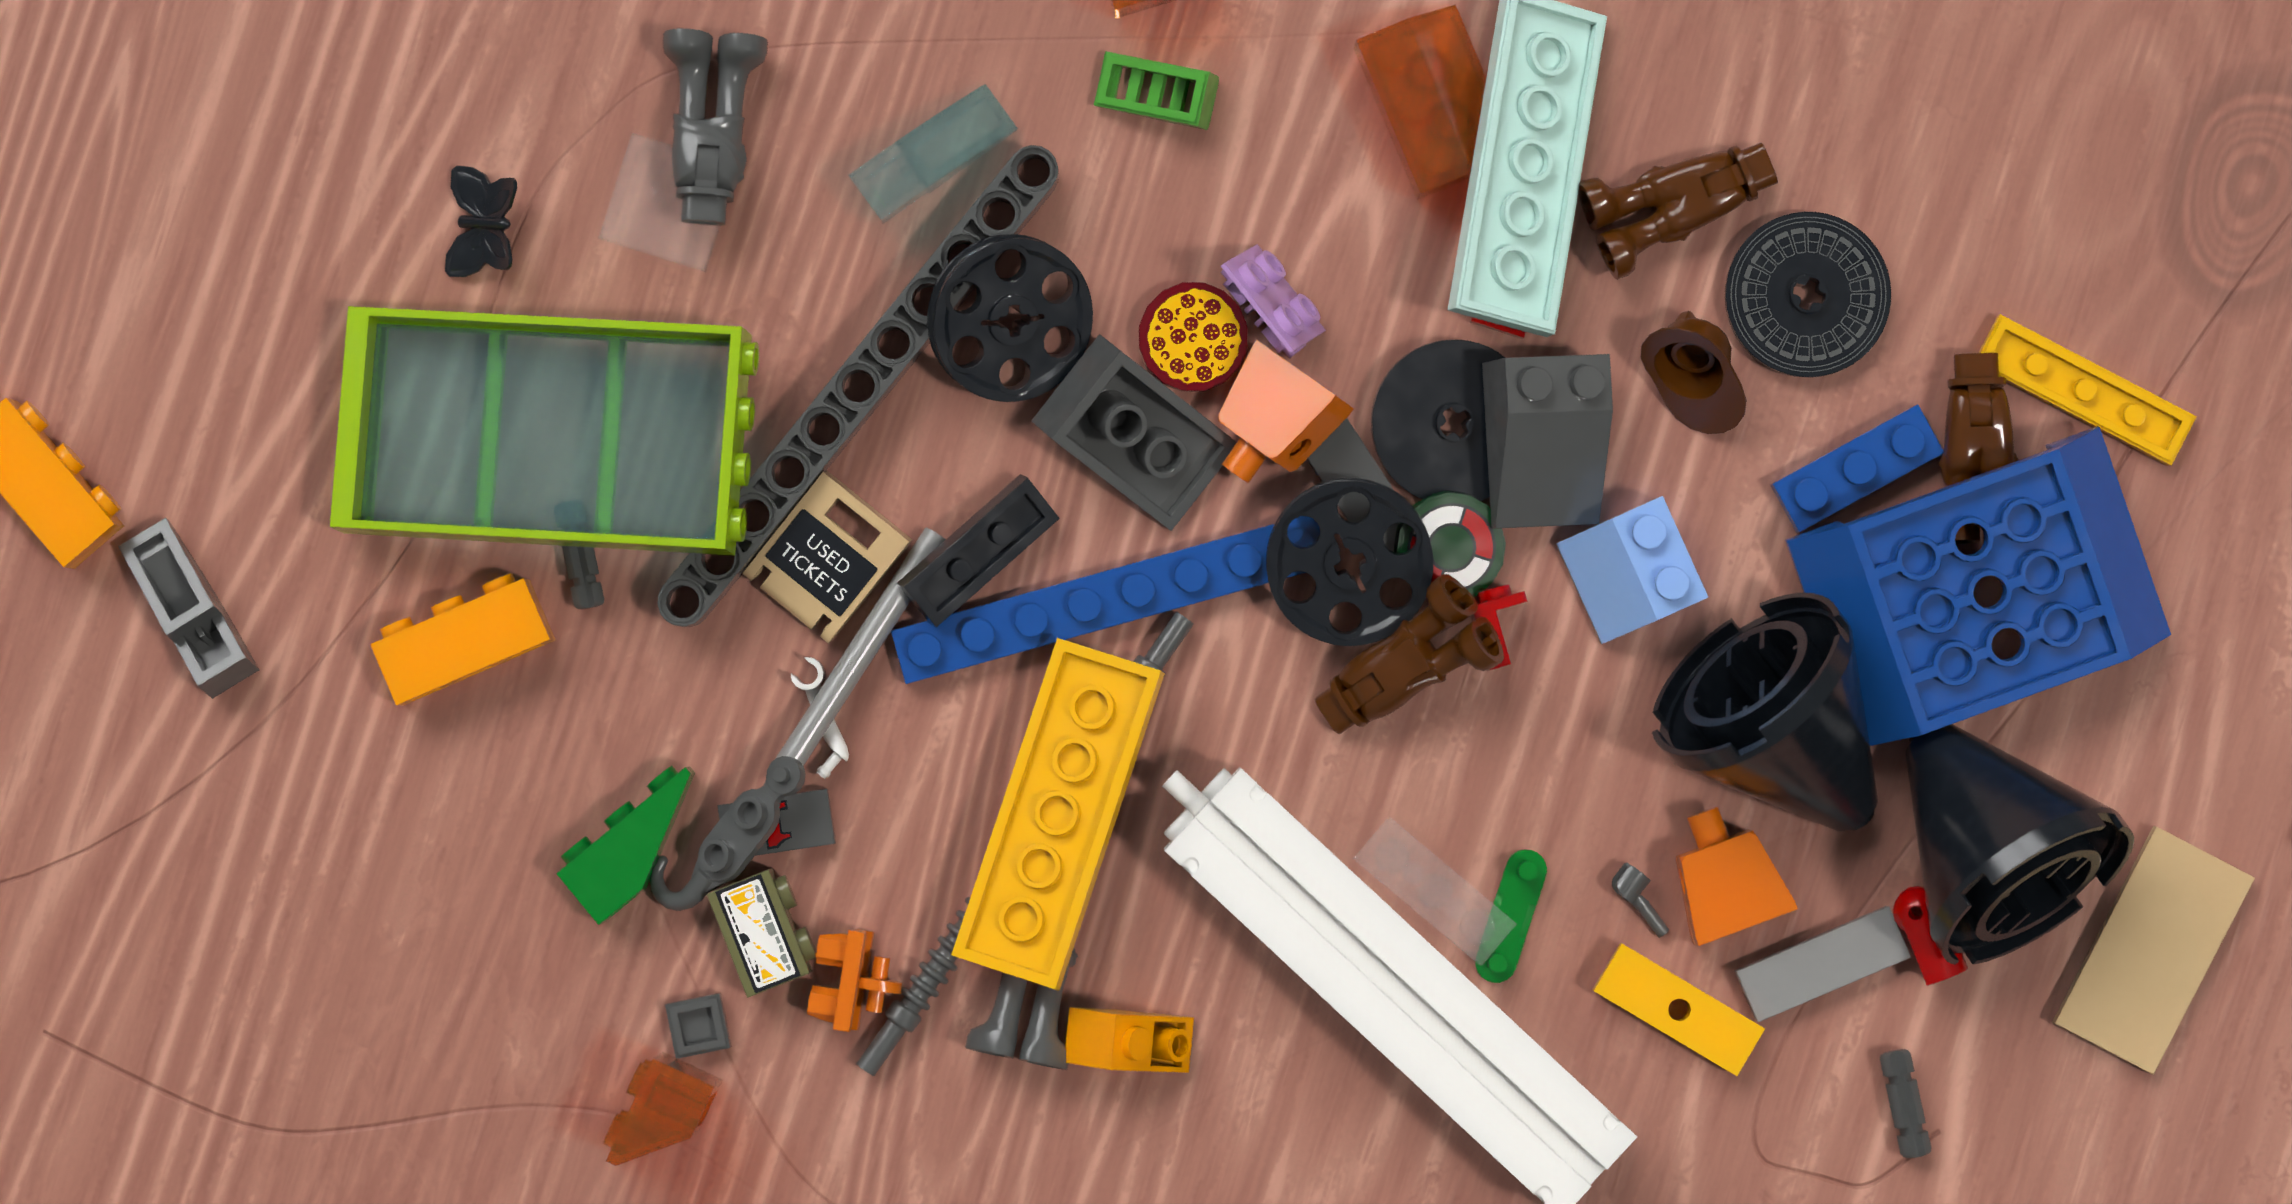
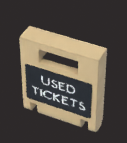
M826 470L822 472L743 572V575L752 581L761 573L764 566L772 571L760 586V589L811 630L825 614L832 621L826 625L820 637L829 644L911 543L912 539ZM839 500L881 532L869 548L865 547L826 515L830 513Z

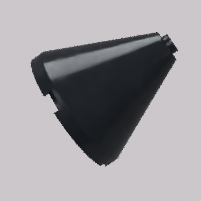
M1792 593L1769 599L1760 603V608L1766 615L1742 628H1739L1731 618L1699 642L1678 664L1665 682L1655 702L1652 713L1661 724L1660 732L1658 729L1652 732L1653 738L1667 757L1675 765L1833 830H1858L1867 825L1873 818L1874 810L1878 803V795L1851 626L1835 604L1819 594Z
M1954 724L1909 738L1911 743L1906 749V761L1930 936L1940 953L1950 964L1955 965L1959 962L1955 955L1956 953H1965L1972 965L1999 958L2037 940L2083 908V905L2076 896L2095 877L2098 878L2103 886H2107L2128 860L2134 846V835L2116 810Z

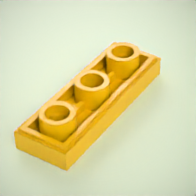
M1622 943L1617 947L1592 989L1594 992L1735 1076H1738L1765 1030L1762 1026ZM1676 999H1683L1687 1004V1012L1680 1019H1672L1668 1011L1670 1003Z

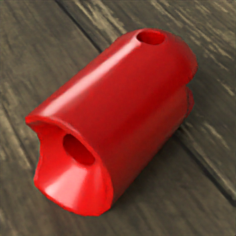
M1914 886L1902 891L1894 902V920L1898 927L1907 934L1926 985L1941 982L1966 971L1968 966L1963 953H1956L1955 955L1959 962L1955 965L1950 964L1932 941L1924 887ZM1917 906L1921 908L1923 913L1915 914L1912 911V907Z

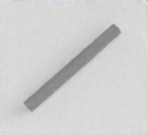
M925 527L776 758L781 756L793 757L799 760L803 766L805 765L911 600L897 582L946 540L945 538Z

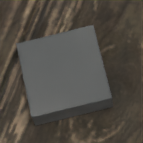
M721 993L665 1004L676 1059L732 1047Z

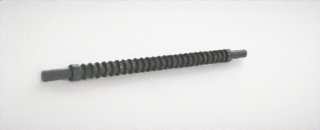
M1176 611L1145 656L1138 655L1133 662L1164 672V666L1194 623ZM967 897L965 899L967 905L969 903L970 897ZM966 910L956 911V916L959 918L956 924H947V929L950 931L948 936H939L938 942L941 944L937 950L930 949L928 951L931 960L928 963L921 962L919 964V967L922 969L919 976H910V980L913 982L910 989L902 988L901 993L904 995L902 1000H894L886 1010L885 1015L888 1017V1020L856 1063L872 1076H875L904 1033L906 1031L911 1033L916 1029L922 1020L919 1015L921 1009H930V1005L927 1003L930 996L938 997L937 986L940 983H948V979L945 976L949 970L956 971L958 969L955 964L957 957L951 954Z

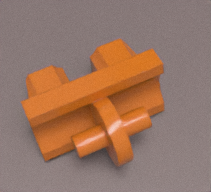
M855 929L848 930V934H821L819 936L816 963L841 967L842 974L839 989L812 985L807 1008L808 1015L826 1022H832L833 1030L851 1032V1030H859L865 989L869 990L866 1011L882 1013L885 993L901 994L902 982L887 979L890 958L874 956L871 976H868L875 932Z

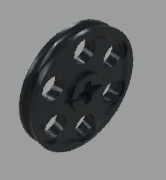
M1002 234L982 239L955 256L943 270L934 286L927 313L930 344L935 357L945 372L968 391L985 399L1000 402H1018L1035 398L1060 384L1083 356L1090 339L1093 324V307L1090 291L1077 266L1065 254L1048 243L1020 234ZM1009 249L1017 250L1021 257L1020 269L1012 277L999 278L995 270L998 256L1003 251ZM1053 272H1063L1068 280L1065 294L1057 300H1046L1042 293V284L1045 278ZM961 282H972L977 293L975 302L966 310H954L950 303L952 290ZM1009 306H1012L1019 313L1027 314L1028 316H1021V319L1013 321L1012 330L1009 331L1007 327L1001 323L994 322V320L1007 316ZM1056 326L1067 327L1070 335L1068 346L1059 354H1048L1044 348V339L1048 331ZM965 336L975 337L979 344L976 358L968 364L959 365L955 363L952 356L955 343ZM1021 358L1026 368L1023 379L1017 385L1004 386L999 377L1002 365L1009 359Z
M1332 479L1303 491L1282 511L1274 524L1267 545L1266 568L1268 582L1280 610L1294 626L1305 634L1333 645L1359 646L1389 637L1398 629L1403 620L1410 621L1419 611L1426 599L1427 588L1431 584L1433 576L1434 558L1432 545L1425 524L1417 511L1396 491L1367 479ZM1349 492L1362 493L1370 502L1369 513L1359 522L1346 521L1338 513L1337 506L1339 500ZM1300 516H1308L1314 519L1320 528L1318 539L1308 546L1294 544L1287 534L1289 524ZM1406 523L1415 531V543L1408 551L1402 553L1393 552L1384 544V533L1392 524ZM1334 534H1339L1345 548H1349L1353 555L1363 553L1365 559L1359 562V577L1365 590L1359 588L1354 575L1351 576L1346 569L1340 571L1335 569L1334 566L1341 559L1339 553L1340 546ZM1303 571L1314 578L1316 588L1313 595L1307 600H1292L1284 592V581L1291 573ZM1401 578L1410 584L1412 595L1405 605L1390 607L1381 601L1380 589L1386 580ZM1341 602L1354 603L1362 613L1359 625L1351 631L1343 632L1337 630L1330 622L1331 610Z

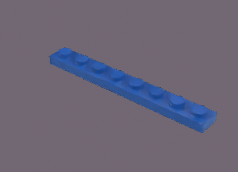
M1300 516L1289 524L1287 534L1294 544L1308 546L1318 539L1320 528L1314 519L1308 516ZM1274 524L953 613L937 628L929 624L928 621L892 630L891 633L905 684L1056 643L1057 638L1063 640L1071 639L1268 584L1266 552ZM1293 572L1289 576H1287V578L1300 575L1306 572Z

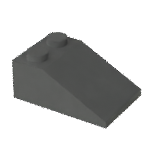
M1100 334L1031 420L1052 440L1170 531L1173 530L1222 468L1223 461L1237 443Z
M1610 354L1513 357L1482 363L1492 529L1599 524L1613 414Z

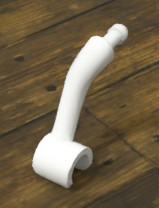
M804 657L817 668V679L812 684H804L792 673L791 679L796 687L805 690L809 704H811L822 687L821 684L825 677V670L820 661L815 658ZM835 720L832 721L823 735L825 742L834 751L824 764L820 765L817 769V773L824 779L831 775L830 772L842 759L847 762L849 758L847 745Z

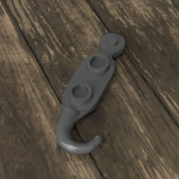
M788 756L776 758L767 769L764 785L759 789L744 791L736 798L702 842L692 877L681 891L672 892L666 887L663 877L668 859L666 856H659L650 876L651 892L657 902L670 910L682 911L690 909L702 901L709 892L740 875L775 831L779 823V807L782 799L796 794L802 788L806 776L802 763Z

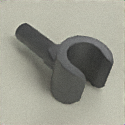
M1624 863L1612 879V888L1640 912L1658 938L1664 936L1669 931V928L1649 901L1641 895L1651 880L1634 866Z

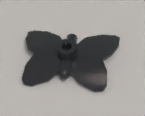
M454 167L451 170L450 187L458 205L473 216L462 215L458 218L460 228L471 230L456 237L446 254L445 272L449 277H468L480 272L486 263L495 269L509 270L512 267L513 259L510 241L504 231L509 229L511 223L504 216L512 208L517 191V181L515 178L510 177L500 178L491 183L486 174L474 167Z

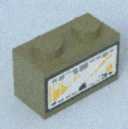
M771 868L707 894L747 998L813 971L809 961L816 958V949L807 928L796 929L789 909L796 907L797 902L786 875L776 878L774 870Z

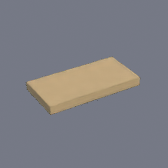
M2153 826L2052 1023L2154 1075L2255 877Z

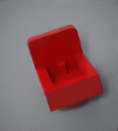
M1507 584L1477 593L1480 604H1477V612L1471 615L1472 621L1478 617L1487 618L1493 625L1502 645L1503 661L1486 671L1511 664L1496 611L1528 602L1525 591L1512 594L1510 585Z

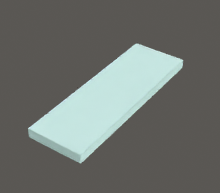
M1499 0L1448 311L1543 337L1555 335L1607 16L1554 0Z

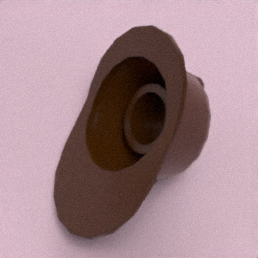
M1688 310L1682 312L1676 321L1667 328H1661L1648 335L1641 346V360L1666 406L1677 420L1690 429L1706 434H1719L1735 428L1744 417L1747 402L1742 384L1731 365L1732 347L1727 335L1718 326L1707 320L1696 318Z

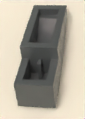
M167 518L162 519L118 546L166 636L175 643L193 679L201 690L213 699L259 671L256 662L222 603Z

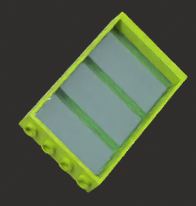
M348 306L330 527L344 534L735 555L736 542L744 541L747 526L745 508H739L740 487L748 486L751 473L750 454L743 453L745 431H752L754 426L755 402L753 397H747L749 375L756 376L758 371V343L752 342V335L742 326Z

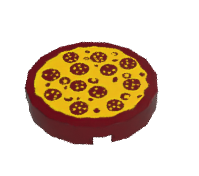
M1182 282L1163 290L1147 306L1139 325V350L1147 369L1161 383L1180 391L1205 392L1224 384L1239 369L1248 347L1247 323L1239 305L1224 290L1204 282Z

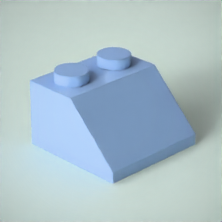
M1663 496L1556 543L1601 644L1708 598Z

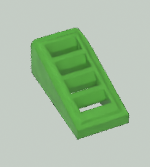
M1105 51L1094 106L1208 130L1219 77L1208 71ZM1123 67L1132 69L1125 100L1116 98ZM1145 72L1153 75L1147 103L1142 104L1139 103ZM1168 77L1175 79L1169 109L1161 107ZM1192 82L1196 84L1190 111L1187 113L1183 112L1189 84Z

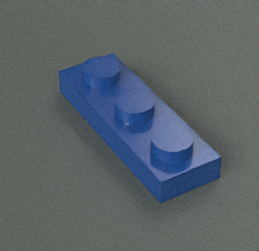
M1917 404L1771 484V487L1796 533H1799L1944 453V450Z

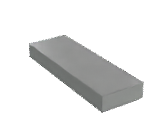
M1885 906L1734 971L1756 1022H1761L1911 958L1890 907Z

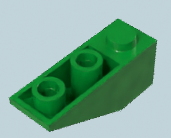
M673 766L667 768L646 786L652 795L636 808L630 801L626 802L604 820V823L610 830L594 843L585 836L561 856L567 865L556 874L598 925L609 920L647 888L652 868L663 851L695 775L691 767H685L679 773Z

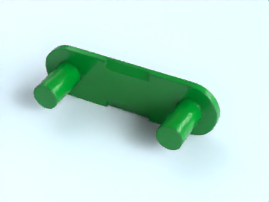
M1519 850L1508 859L1476 954L1475 966L1479 975L1492 983L1504 982L1514 974L1547 875V865L1543 857L1533 850Z

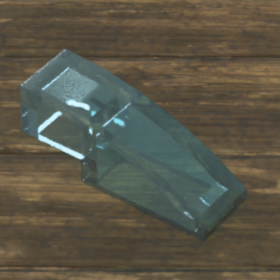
M984 84L887 147L849 174V177L884 224L927 192L930 194L1010 136L1018 128L987 85Z

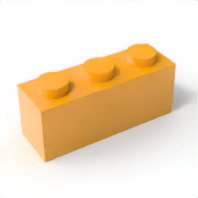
M5 398L0 402V494L64 568L75 569L124 527V524L115 515L121 510V507L103 486L98 484L93 489L79 473L85 468V465L67 444L62 442L57 447L43 430L49 426V423L32 403L27 400L21 405L17 400Z
M510 573L482 585L485 595L467 603L464 602L462 595L432 606L431 610L434 617L416 625L413 624L411 617H407L381 628L380 632L383 639L370 645L396 706L409 704L556 641L530 579L523 578L516 581L513 573Z

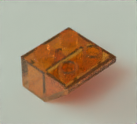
M665 1052L654 1057L652 1061L645 1059L643 1063L640 1062L626 1092L635 1097L629 1112L622 1109L620 1114H616L603 1141L604 1145L611 1148L606 1162L617 1166L693 1137L701 1129L723 1079L680 1059H676V1057Z

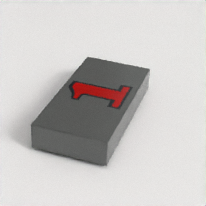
M828 789L796 793L783 798L779 807V823L755 856L836 844ZM733 803L717 805L719 820Z

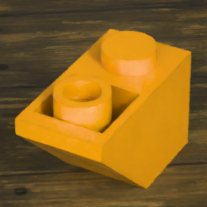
M1069 1007L1065 1045L1066 1063L1106 1070L1189 1073L1194 1017L1115 1009Z

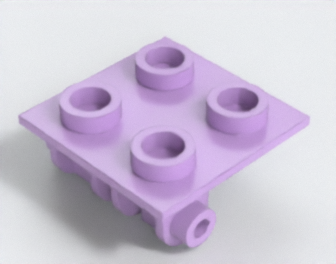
M1257 244L1221 265L1223 269L1221 274L1227 280L1223 285L1240 306L1249 301L1250 305L1244 309L1247 315L1253 310L1257 311L1260 318L1254 324L1257 328L1264 323L1268 325L1261 332L1277 353L1284 351L1290 359L1303 349L1306 343L1326 331L1319 322L1320 314L1315 305L1305 295H1297L1284 278L1286 272L1283 265L1271 252L1262 251Z

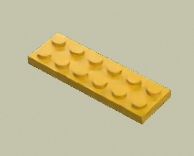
M1057 638L951 954L952 956L1060 991L1165 675L1164 672Z

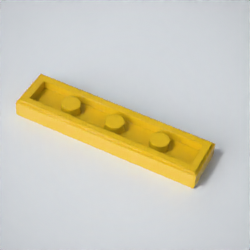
M2001 314L1997 316L1979 353H1998L1999 377H2005L2007 383L2093 428L2100 427L2101 432L2166 466H2172L2197 416Z

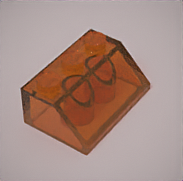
M1456 4L1407 18L1357 39L1354 51L1417 200L1469 179L1486 76Z

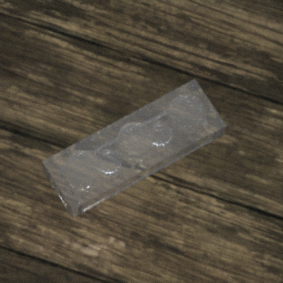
M1390 817L1384 821L1353 858L1480 966L1484 964L1516 925L1511 918Z

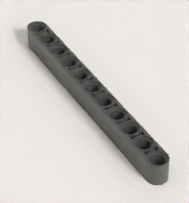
M1029 145L1018 150L1010 158L753 474L748 486H744L740 490L739 508H743V506L751 501H762L768 507L770 514L769 521L762 530L756 532L746 530L744 541L736 542V553L732 568L725 574L714 575L706 567V554L689 553L665 582L658 594L657 605L660 614L667 622L679 627H693L699 625L709 616L822 472L831 466L930 344L927 316H923L915 310L914 298L921 289L935 286L939 276L949 264L951 251L958 245H972L988 237L1002 234H1019L1049 198L1059 180L1056 158L1049 150L1042 146ZM1040 159L1048 165L1050 175L1045 183L1037 187H1030L1021 182L1018 177V171L1026 160ZM997 201L1008 203L1015 211V218L1012 224L1002 230H994L988 227L983 220L986 208L991 203ZM1003 251V252L998 256L997 260L1001 257V255H1002L1005 251ZM961 282L952 290L950 303L954 310H957L975 289L972 282ZM893 329L905 332L910 340L907 353L898 359L884 357L879 349L881 337L887 331ZM858 372L871 375L875 383L872 396L863 402L849 400L844 391L847 379L852 374ZM830 415L836 418L839 423V435L831 444L825 446L817 445L811 440L809 434L810 426L817 417ZM796 458L801 461L805 470L802 482L791 489L780 487L775 479L777 465L784 459ZM716 521L702 539H715ZM688 586L693 588L698 594L699 607L692 616L680 618L672 611L670 599L678 588Z

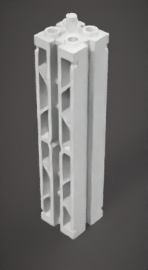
M1239 767L1231 775L1223 768L1202 792L1178 770L1162 785L1167 792L1186 808L1165 830L1164 835L1171 841L1164 847V851L1188 871L1196 881L1544 1204H1576L1592 1187L1591 1184L1605 1169H1608L1637 1138L1627 1126L1615 1117L1598 1099L1271 795L1259 786L1243 769Z

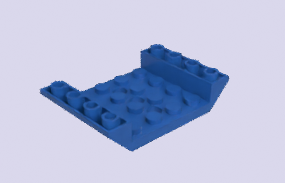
M2097 426L2045 445L2047 450L1854 521L1845 524L1836 521L1785 540L1803 593L1819 594L1831 600L1851 626L1870 746L1920 736L2127 661L2171 635L2100 427ZM1975 523L1983 530L1984 543L1976 553L1964 555L1956 546V534L1965 524ZM1985 576L1997 577L2002 585L2000 600L1990 607L1980 606L1973 594L1976 583ZM2012 628L2020 636V648L2013 657L1999 659L1992 650L1993 637L2002 629Z

